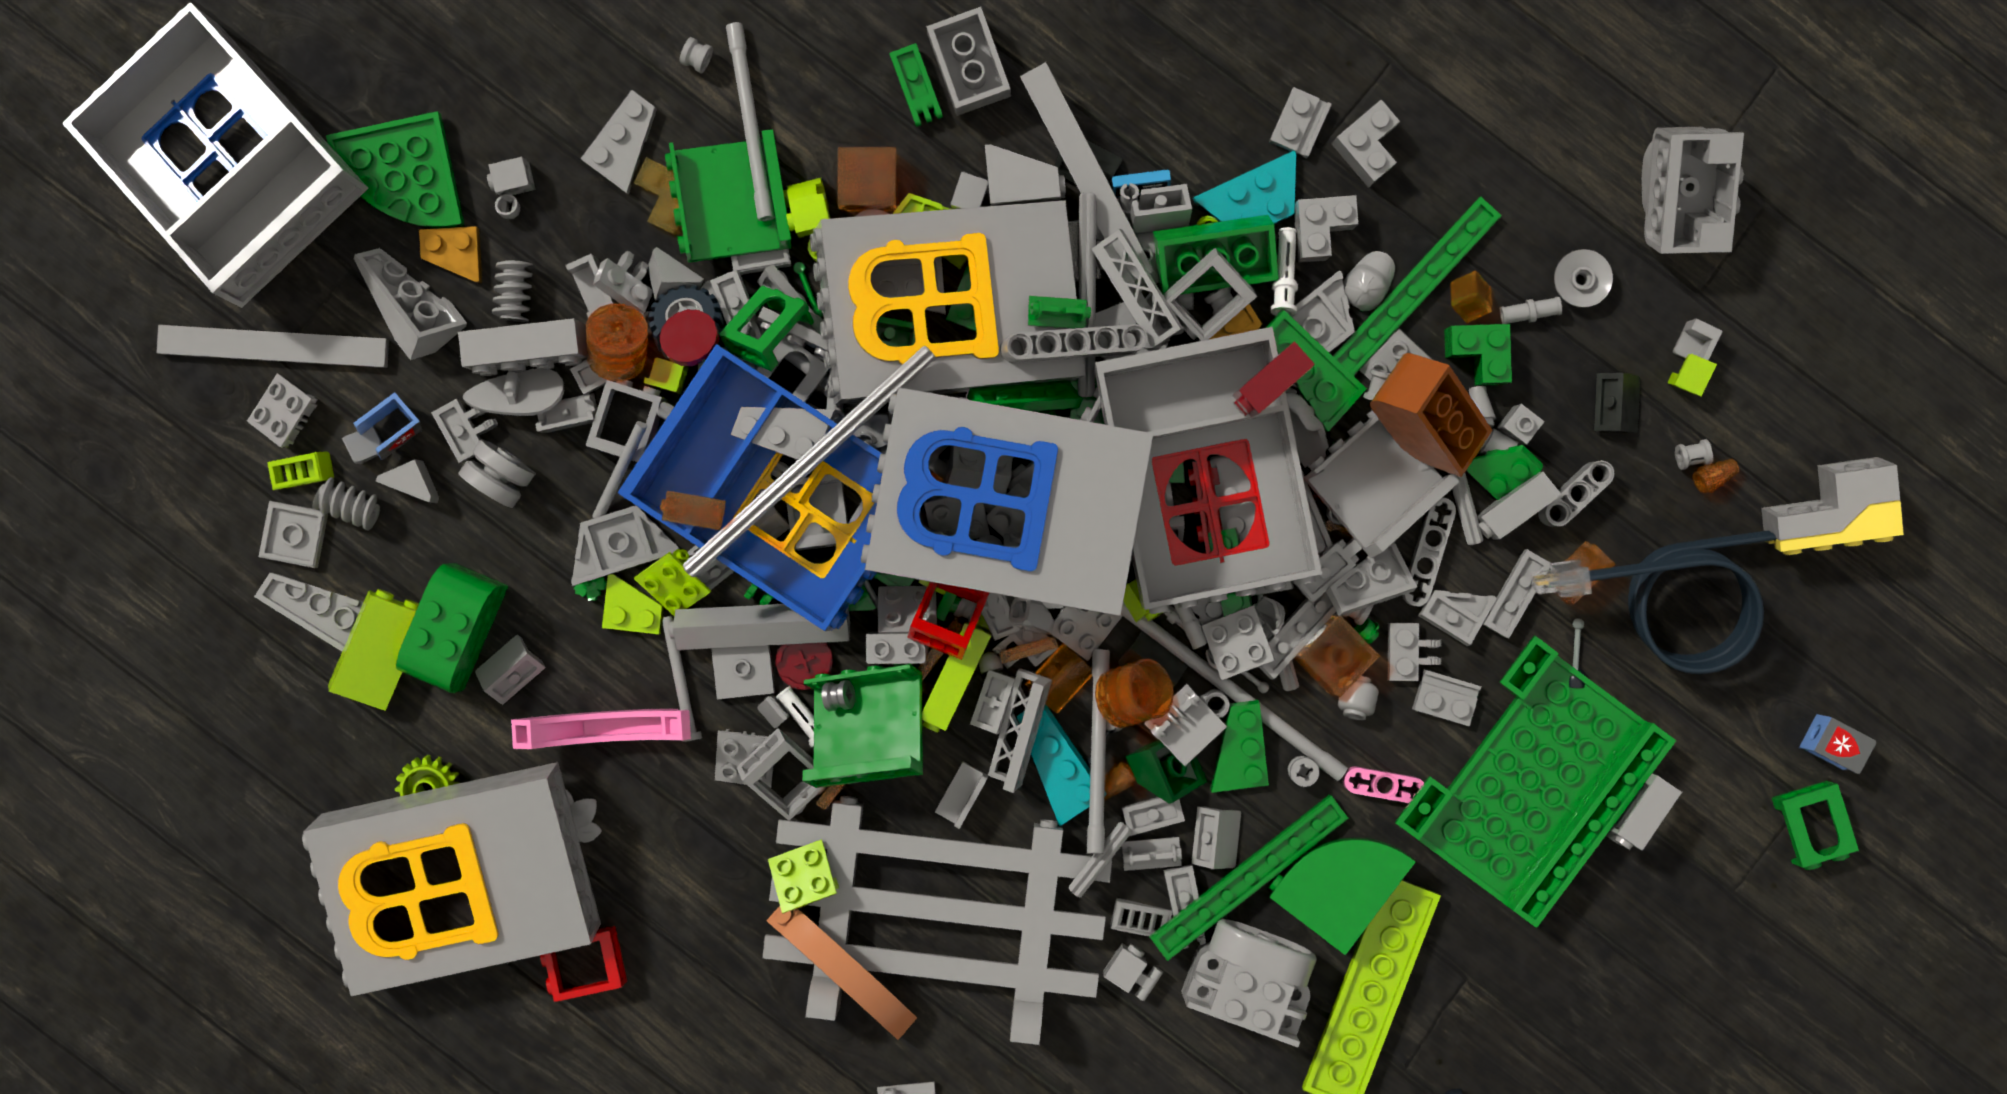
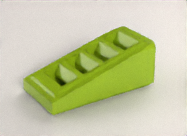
M315 452L267 462L273 490L327 481L330 477L334 478L329 452ZM305 461L307 462L309 477H307ZM294 463H295V468H296V473H297V478H298L297 480H296V478H295V472H294V467H293V464H294ZM283 465L285 467L287 482H284L281 468V466Z

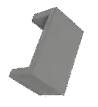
M589 254L565 266L567 271L573 274L589 311L586 313L588 319L597 322L620 312L621 309L616 300L593 285L601 263L597 257Z

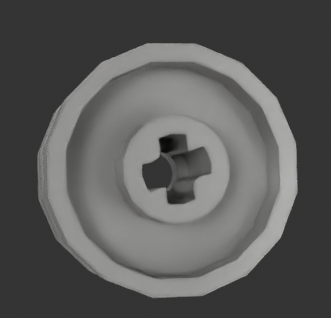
M481 439L473 453L482 464L475 461H466L458 474L488 497L507 507L513 508L520 499L521 493L512 483L519 486H528L536 473L510 452Z

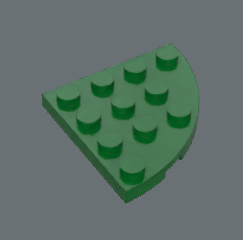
M438 111L326 135L327 142L368 187L361 197L378 210L403 222L423 227L451 228L464 226L442 116Z

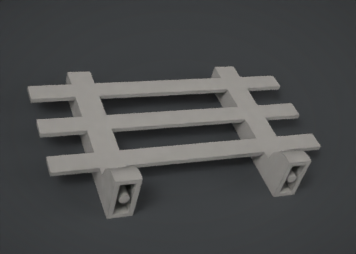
M841 796L840 800L833 802L830 825L778 820L776 843L805 846L815 841L823 840L824 848L827 849L833 878L837 879L839 889H836L837 894L808 905L821 907L819 928L867 971L1015 988L1010 1042L1039 1045L1044 992L1096 998L1098 973L1047 967L1051 934L1103 940L1106 918L1100 915L1054 910L1057 878H1076L1092 857L1061 853L1063 826H1057V821L1042 819L1040 824L1034 823L1031 849L861 829L864 803L857 802L858 798L851 796ZM858 853L1028 873L1025 906L855 887ZM1112 859L1094 881L1110 883ZM772 877L769 901L779 902ZM851 910L1021 930L1018 964L848 944ZM765 935L762 958L814 964L784 936ZM814 964L806 1017L835 1021L840 1009L842 989Z

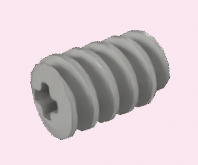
M514 260L496 263L495 267L503 272L496 274L494 279L503 284L494 286V291L501 294V296L494 297L493 302L501 307L492 309L493 315L500 317L502 320L529 322V319L522 317L521 313L530 311L529 307L522 305V301L531 299L530 296L523 293V290L532 287V285L524 282V278H529L533 275L524 270L525 267L532 266V263Z
M332 477L325 484L321 485L313 500V510L320 509V512L323 514L330 513L334 518L341 517L346 523L352 521V524L357 527L363 525V528L367 531L374 526L380 512V506L376 504L377 495L373 494L369 500H366V491L362 490L358 496H355V486H351L345 492V483L341 481L335 488L333 487L334 478Z

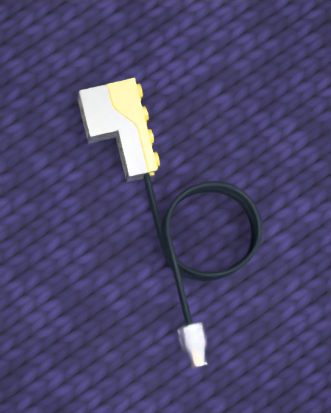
M1879 457L1817 465L1821 499L1761 508L1764 531L1667 545L1649 554L1639 564L1589 570L1588 567L1581 566L1580 559L1550 563L1551 570L1531 573L1532 587L1538 594L1556 592L1560 598L1592 594L1591 581L1633 575L1628 595L1630 617L1639 637L1665 664L1681 672L1707 674L1722 671L1745 658L1755 646L1763 626L1764 607L1759 588L1752 577L1727 557L1707 549L1767 542L1768 544L1775 543V549L1783 552L1785 555L1802 553V549L1813 547V550L1822 551L1832 549L1834 544L1844 543V546H1859L1863 544V540L1874 539L1875 542L1892 541L1893 536L1904 535L1897 465ZM1705 565L1731 569L1739 582L1742 594L1740 618L1731 635L1715 648L1697 654H1674L1659 648L1650 634L1646 611L1650 590L1660 574L1668 570Z

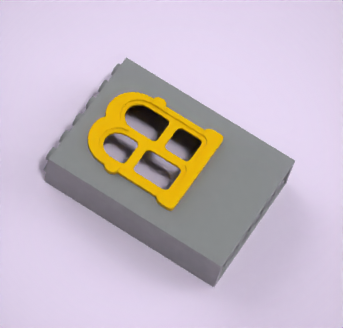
M1065 201L821 219L813 230V234H810L811 251L817 254V263L813 264L815 281H820V293H817L818 310H823L824 322H820V332L822 340H827V351L823 353L825 369H830L831 380L827 381V393L829 398H833L834 405L861 403L923 346L930 349L935 355V360L904 387L906 389L943 395L969 392L970 388L1071 382L1086 376L1084 358L1011 363L1003 358L1000 351L1003 341L1015 333L1070 329L1028 326L1029 296L1077 299ZM965 255L969 263L970 290L940 293L936 286L934 259L940 256ZM904 259H918L921 261L924 281V293L922 295L889 298L879 295L873 289L870 281L871 272L879 263ZM967 303L973 306L977 333L974 340L945 343L929 342L925 319V309L927 307ZM891 310H911L915 331L914 345L892 347L883 343L876 331L879 317ZM1070 336L1069 346L1075 351L1079 350L1080 344L1077 338ZM1042 338L1040 341L1041 349L1046 353H1050V342ZM1013 340L1011 343L1013 353L1021 355L1023 351L1022 345L1018 341Z
M558 762L322 813L303 831V846L310 853L312 860L310 865L311 873L314 878H317L320 888L318 892L319 901L322 906H325L328 915L326 920L327 928L330 933H333L335 940V956L338 960H341L343 983L345 987L349 988L351 996L589 945L592 943L601 925ZM448 846L453 847L461 870V879L438 885L429 884L421 859L422 852ZM397 857H406L409 860L416 886L414 890L379 897L371 895L364 890L360 876L362 870L367 865ZM459 892L466 893L474 917V924L434 934L428 933L420 910V902ZM400 905L405 906L409 914L414 937L398 942H389L380 938L374 929L375 916L379 911Z

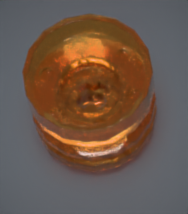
M611 303L601 306L591 313L586 322L587 362L591 370L599 377L609 381H626L636 377L643 371L647 363L648 324L644 316L634 307Z
M1147 658L1106 670L1100 675L1096 683L1095 698L1103 718L1112 726L1125 728L1166 715L1172 706L1174 691L1171 679L1165 668L1157 661Z

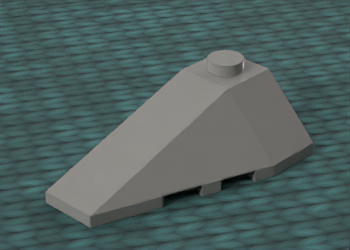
M378 248L354 255V260L395 341L410 360L435 353L466 327L467 322L445 297L440 299L429 291L430 286L424 281L419 283L407 274V268L382 249Z

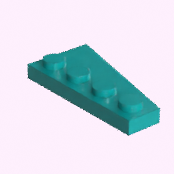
M1045 704L1031 755L1060 827L1090 806L1091 770ZM1025 711L1017 716L1019 724L1022 723Z

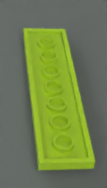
M1402 880L1363 931L1302 1086L1304 1091L1312 1094L1365 1093L1441 895Z

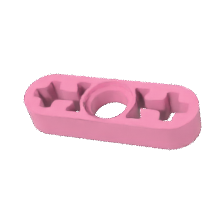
M1357 766L1348 768L1342 777L1345 788L1354 794L1409 803L1412 798H1410V793L1399 790L1398 779H1402L1400 785L1412 787L1413 782H1416V787L1421 788L1424 784L1421 779L1414 776ZM1356 772H1359L1361 778L1370 780V774H1374L1371 779V791H1367L1369 785L1358 783L1357 788H1353L1354 785L1349 781V778L1355 777ZM1382 777H1388L1392 780V789L1387 793H1381L1377 789V782Z

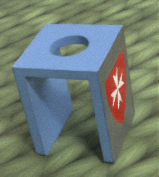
M395 392L354 422L357 432L362 435L397 408L410 421L408 425L376 448V452L381 460L387 458L423 430L420 421Z
M1816 714L1799 747L1842 770L1848 769L1860 774L1876 745V740L1832 717Z

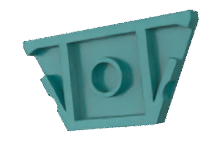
M1292 151L1193 198L1194 203L1208 211L1218 222L1261 215H1269L1274 224L1283 221L1295 214L1296 153Z

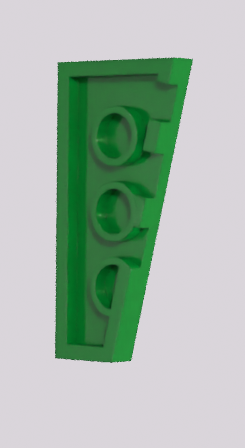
M1281 310L1266 328L1273 327L1278 354L1295 341L1315 364L1295 382V385L1308 405L1314 409V415L1320 420L1324 430L1329 432L1367 388L1285 310Z

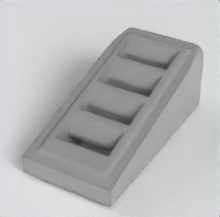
M1116 898L1110 928L1122 932L1150 936L1156 931L1154 927L1157 915L1163 916L1161 926H1163L1171 919L1172 910ZM1124 909H1129L1127 923L1121 922ZM1135 911H1140L1138 925L1132 924ZM1146 913H1151L1149 927H1143Z

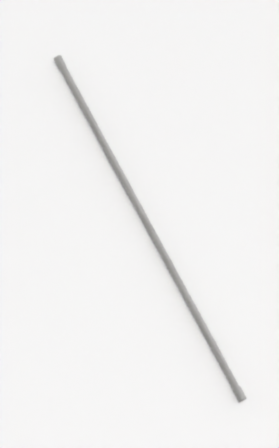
M705 282L701 289H707L710 295L713 294L716 297L711 282ZM791 352L784 357L807 375L810 369V362L801 352ZM828 373L819 384L824 389L829 379ZM851 403L845 405H847L849 408L853 410L860 403ZM938 458L929 466V469L946 480L948 464ZM983 503L987 513L996 506ZM1123 602L1122 616L1236 703L1256 700L1229 678L1221 680L1218 670L1210 666L1208 662L1154 621H1148L1144 618L1136 623ZM1260 703L1261 719L1265 725L1313 760L1319 768L1336 781H1339L1344 776L1348 767L1328 752L1320 749Z

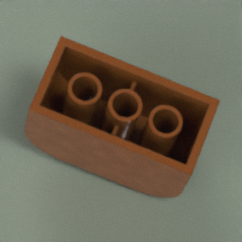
M1412 353L1402 355L1370 402L1373 412L1395 442L1405 452L1422 463L1460 477L1463 476L1493 431L1450 365Z

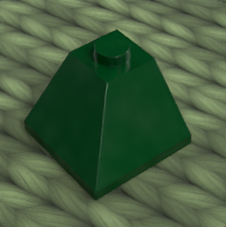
M1160 740L1149 743L1126 756L1137 783L1168 804L1177 801L1207 782L1196 756L1184 766Z

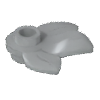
M566 790L579 842L586 843L594 840L602 831L597 824L592 822L597 809L596 799H582L574 802L572 795Z

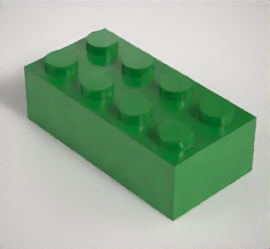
M1269 215L1153 231L1158 282L1162 295L1214 248L1223 255L1248 284L1279 280L1275 228ZM1211 266L1180 295L1232 286Z

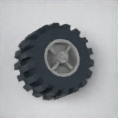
M682 285L677 290L673 288L667 290V295L661 294L658 297L659 302L652 304V312H649L648 316L649 326L657 348L666 359L669 358L663 352L659 339L662 327L674 314L687 309L700 310L713 319L719 333L726 327L716 297L713 294L710 295L707 289L702 288L699 290L698 286L691 285L690 288ZM720 337L718 345L721 347V343H723V341Z

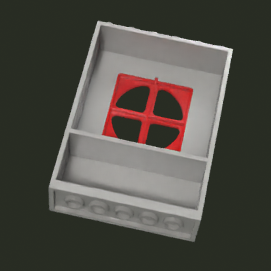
M1273 327L1095 362L1094 373L1105 425L1153 433L1131 555L1141 607L1144 610L1149 609L1151 614L1169 611L1168 605L1177 603L1178 608L1198 605L1197 599L1207 598V602L1226 600L1227 593L1235 592L1236 596L1239 597L1256 594V588L1262 586L1268 591L1286 588L1285 582L1292 580L1294 584L1298 585L1316 582L1315 576L1322 575L1286 391L1253 418L1249 414L1246 416L1241 414L1233 404L1236 399L1232 395L1278 355ZM1218 454L1237 464L1250 481V489L1246 492L1221 497L1215 496L1207 464L1208 456ZM1188 459L1195 460L1203 493L1202 499L1196 502L1168 506L1165 503V492L1171 475L1183 461ZM1253 502L1255 505V516L1249 533L1238 546L1227 549L1223 544L1217 514L1218 509L1223 506ZM1198 511L1205 512L1213 543L1212 552L1202 554L1187 547L1173 532L1169 524L1170 519L1178 515Z

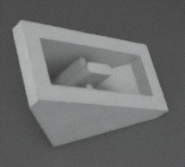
M656 247L653 250L647 268L655 300H658L661 294L667 295V290L671 288L677 290L682 285H686V288L695 285L698 286L699 290L701 289L704 280L701 276Z
M412 460L378 475L376 478L378 483L424 501L438 503L439 496L424 461Z

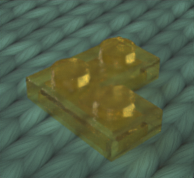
M646 157L634 184L659 196L647 222L675 235L679 226L675 224L673 209L679 208L677 198H671L669 181H674L673 171H667L666 166Z

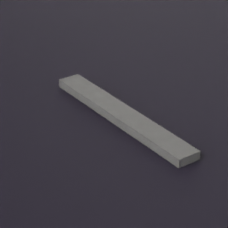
M1045 62L1020 77L1080 193H1094L1097 196L1096 224L1104 239L1117 230L1123 229L1149 273H1152L1154 269L1047 63ZM1117 239L1112 245L1122 259L1124 247L1120 240ZM1127 265L1126 268L1133 280H1138L1139 271L1137 268Z
M158 325L157 354L379 368L388 367L389 339Z

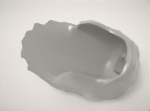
M1287 393L1286 396L1299 461L1306 468L1320 456L1325 459L1326 449L1329 448L1326 433L1320 420L1315 417L1314 409L1298 394Z

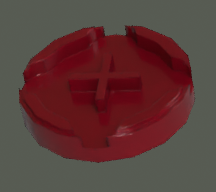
M687 309L674 314L666 321L661 329L659 340L663 352L671 362L680 366H695L699 364L698 362L707 359L715 345H718L720 335L716 323L708 314L700 310Z
M826 642L781 645L775 660L781 679L792 688L801 690L811 689L804 684L805 679L815 678L817 674H830L834 662L832 650Z

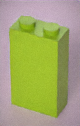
M377 589L376 592L369 590L329 681V692L386 711L402 674L401 671L396 669L398 653L419 603L409 599H405L403 603L393 599L394 595L385 590Z
M968 621L965 622L960 632L962 636H964L968 627ZM976 626L963 659L960 660L949 655L922 711L924 727L937 733L940 729L946 731L991 638V632Z

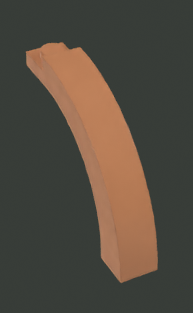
M779 906L766 920L897 1040L917 1019L891 992L798 909L782 914Z

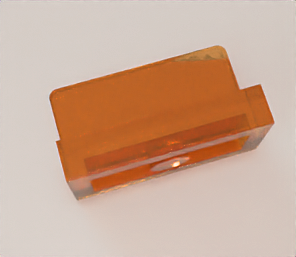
M1064 643L1035 672V674L1052 679L1045 704L1055 713H1059L1092 677V668ZM1028 680L1025 685L1031 690L1033 681Z

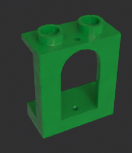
M762 285L719 335L729 353L772 372L778 365V361L773 353L775 347L799 320L810 325L814 321L809 312V306L804 300L792 298L778 289L773 290ZM766 302L769 308L781 312L759 339L740 332Z
M1823 781L1772 797L1774 808L1783 813L1797 857L1791 859L1792 864L1800 866L1805 870H1811L1821 867V862L1831 859L1832 861L1845 860L1850 857V853L1859 851L1837 783ZM1826 800L1838 836V844L1815 852L1811 846L1800 808Z

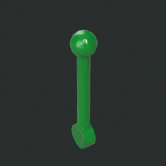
M797 262L793 268L801 278L811 303L812 311L822 317V310H818L817 303L804 273L805 265L802 262Z

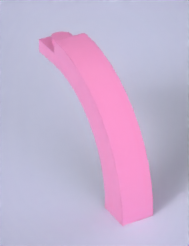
M618 710L511 720L513 749H537L610 741L691 739L689 710Z

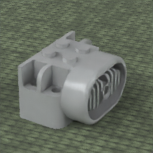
M1704 127L1655 129L1652 142L1644 154L1642 165V204L1646 214L1644 235L1645 241L1649 246L1661 254L1732 252L1735 216L1740 210L1738 187L1742 183L1744 175L1743 168L1741 167L1743 132H1727L1724 129H1706Z
M1221 919L1216 925L1211 941L1198 946L1181 992L1188 1008L1299 1047L1300 1041L1297 1033L1302 1020H1305L1307 1016L1306 1008L1310 1000V990L1307 985L1317 959L1313 952L1290 940L1237 921Z

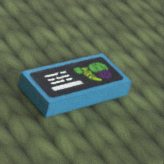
M1170 170L1113 176L1111 188L1115 196L1120 197V189L1124 184H1127V189H1129V183L1136 185L1139 189V195L1141 190L1170 186Z

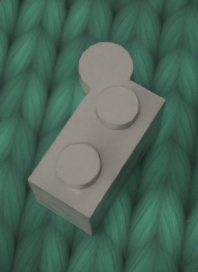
M1129 183V189H1127V184L1121 187L1120 197L1117 200L1127 219H1129L1135 234L1189 226L1192 205L1187 184L1141 190L1140 200H1138L1139 189L1136 185Z

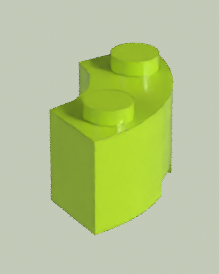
M822 178L789 185L787 190L783 191L786 207L791 209V213L786 214L790 231L795 230L799 238L813 234V230L821 219H830L829 205Z

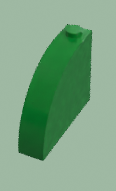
M1368 838L1334 840L1322 844L1303 855L1284 877L1278 874L1269 886L1273 891L1270 898L1346 955L1416 861L1402 850L1378 840Z

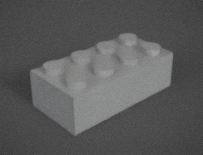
M574 318L458 332L462 367L472 370V373H480V376L497 375V370L499 369L515 373L526 371V366L537 367V369L554 368V363L576 366L582 364V360L591 358L587 325Z

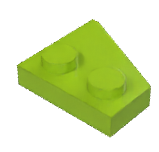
M615 573L608 575L602 628L661 634L664 606L655 599L645 595L635 586H631L619 578Z

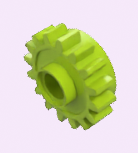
M426 755L422 761L416 757L411 761L412 765L407 763L402 768L404 773H400L397 776L396 780L401 783L395 788V791L400 792V796L426 791L423 783L430 784L433 789L459 784V782H454L459 773H451L449 771L452 766L451 763L443 766L441 764L442 757H438L434 762H432L430 755Z

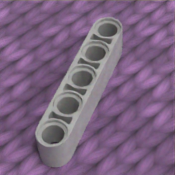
M1136 324L1019 332L1006 338L1001 344L1000 351L1003 358L1011 363L1126 355L1144 348L1148 341V335L1142 326ZM1127 332H1130L1135 336V346H1131L1127 343ZM1099 334L1107 338L1108 346L1106 349L1098 344ZM1070 336L1077 338L1080 347L1078 351L1073 350L1069 346ZM1042 338L1050 342V353H1046L1041 349L1040 341ZM1013 340L1018 341L1022 345L1023 351L1021 355L1013 353L1011 349Z

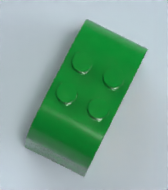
M457 563L442 564L433 574L425 589L399 650L396 669L450 693L464 691L508 589V585Z

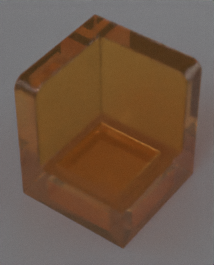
M1476 270L1451 282L1452 308L1466 323L1492 312L1491 287Z

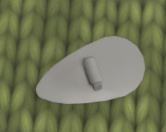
M530 369L517 373L508 372L507 375L489 379L472 387L464 393L463 399L466 404L484 412L514 416H533L545 413L557 405L565 391L564 382L557 372L550 369Z

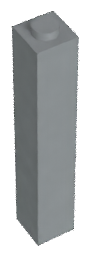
M784 604L676 609L674 621L669 622L670 639H675L677 650L850 641L851 622L849 606L845 611L848 615L847 619L839 630L836 628L833 631H823Z

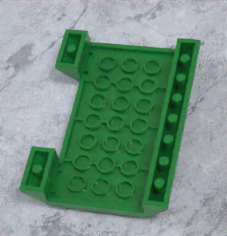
M1533 636L1499 682L1515 699L1448 789L1429 776L1395 823L1537 928L1677 740L1654 723L1642 719L1557 656L1559 654L1557 651L1538 637ZM1570 676L1580 679L1585 684V687H1569Z

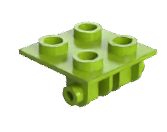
M677 549L673 553L668 552L634 577V580L673 616H675L676 609H687L711 592L697 577H691L684 570L683 564L689 559V554L684 549Z
M822 839L768 859L782 914L837 894L836 889H839L837 879L832 876Z

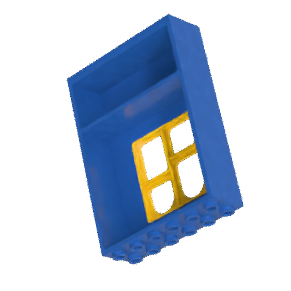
M716 344L617 493L701 548L747 507L761 489H766L774 482L771 478V473L783 454L752 443L774 408L805 409L829 425V431L837 423ZM741 407L766 408L745 440L731 435ZM852 434L814 469L799 493L789 491L782 498L783 501L800 512L799 520L784 541L776 540L753 524L716 559L823 631H833L836 628L839 630L848 617L845 613L850 604L855 605L863 595L864 590L861 587L866 579L872 580L877 574L875 571L865 570L866 563H861V556L864 544H870L871 533L866 532L869 514L875 515L877 503L872 502L874 485L881 484L882 473L877 472L879 457L882 453ZM830 474L860 495L863 502V510L855 521L849 524H841L810 504V497L825 475ZM813 522L827 529L836 541L834 556L822 564L812 563L795 551L796 544L808 526Z

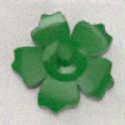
M601 577L576 585L574 587L575 594H579L582 597L587 596L588 601H595L601 595L600 590H606L607 582L605 577Z

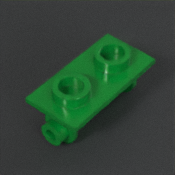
M1029 296L1028 326L1070 329L1086 328V319H1089L1091 316V307H1087V300Z

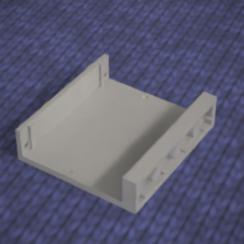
M1373 410L1367 414L1370 419L1365 424L1359 421L1347 431L1350 435L1349 438L1345 441L1340 438L1328 448L1330 454L1325 459L1320 456L1308 466L1311 471L1303 477L1370 558L1386 550L1460 482L1451 473L1442 478L1434 468L1424 472L1418 471L1420 461L1405 452L1395 442Z

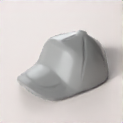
M1380 251L1367 254L1347 274L1343 281L1348 302L1359 308L1360 311L1376 309L1388 292L1395 272L1394 261L1388 254Z

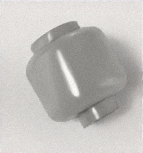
M1356 675L1353 680H1346L1342 683L1338 707L1344 711V716L1355 720H1366V716L1374 714L1379 690L1370 683V678Z

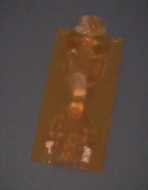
M667 491L666 499H662L660 510L663 511L662 520L721 530L726 501Z

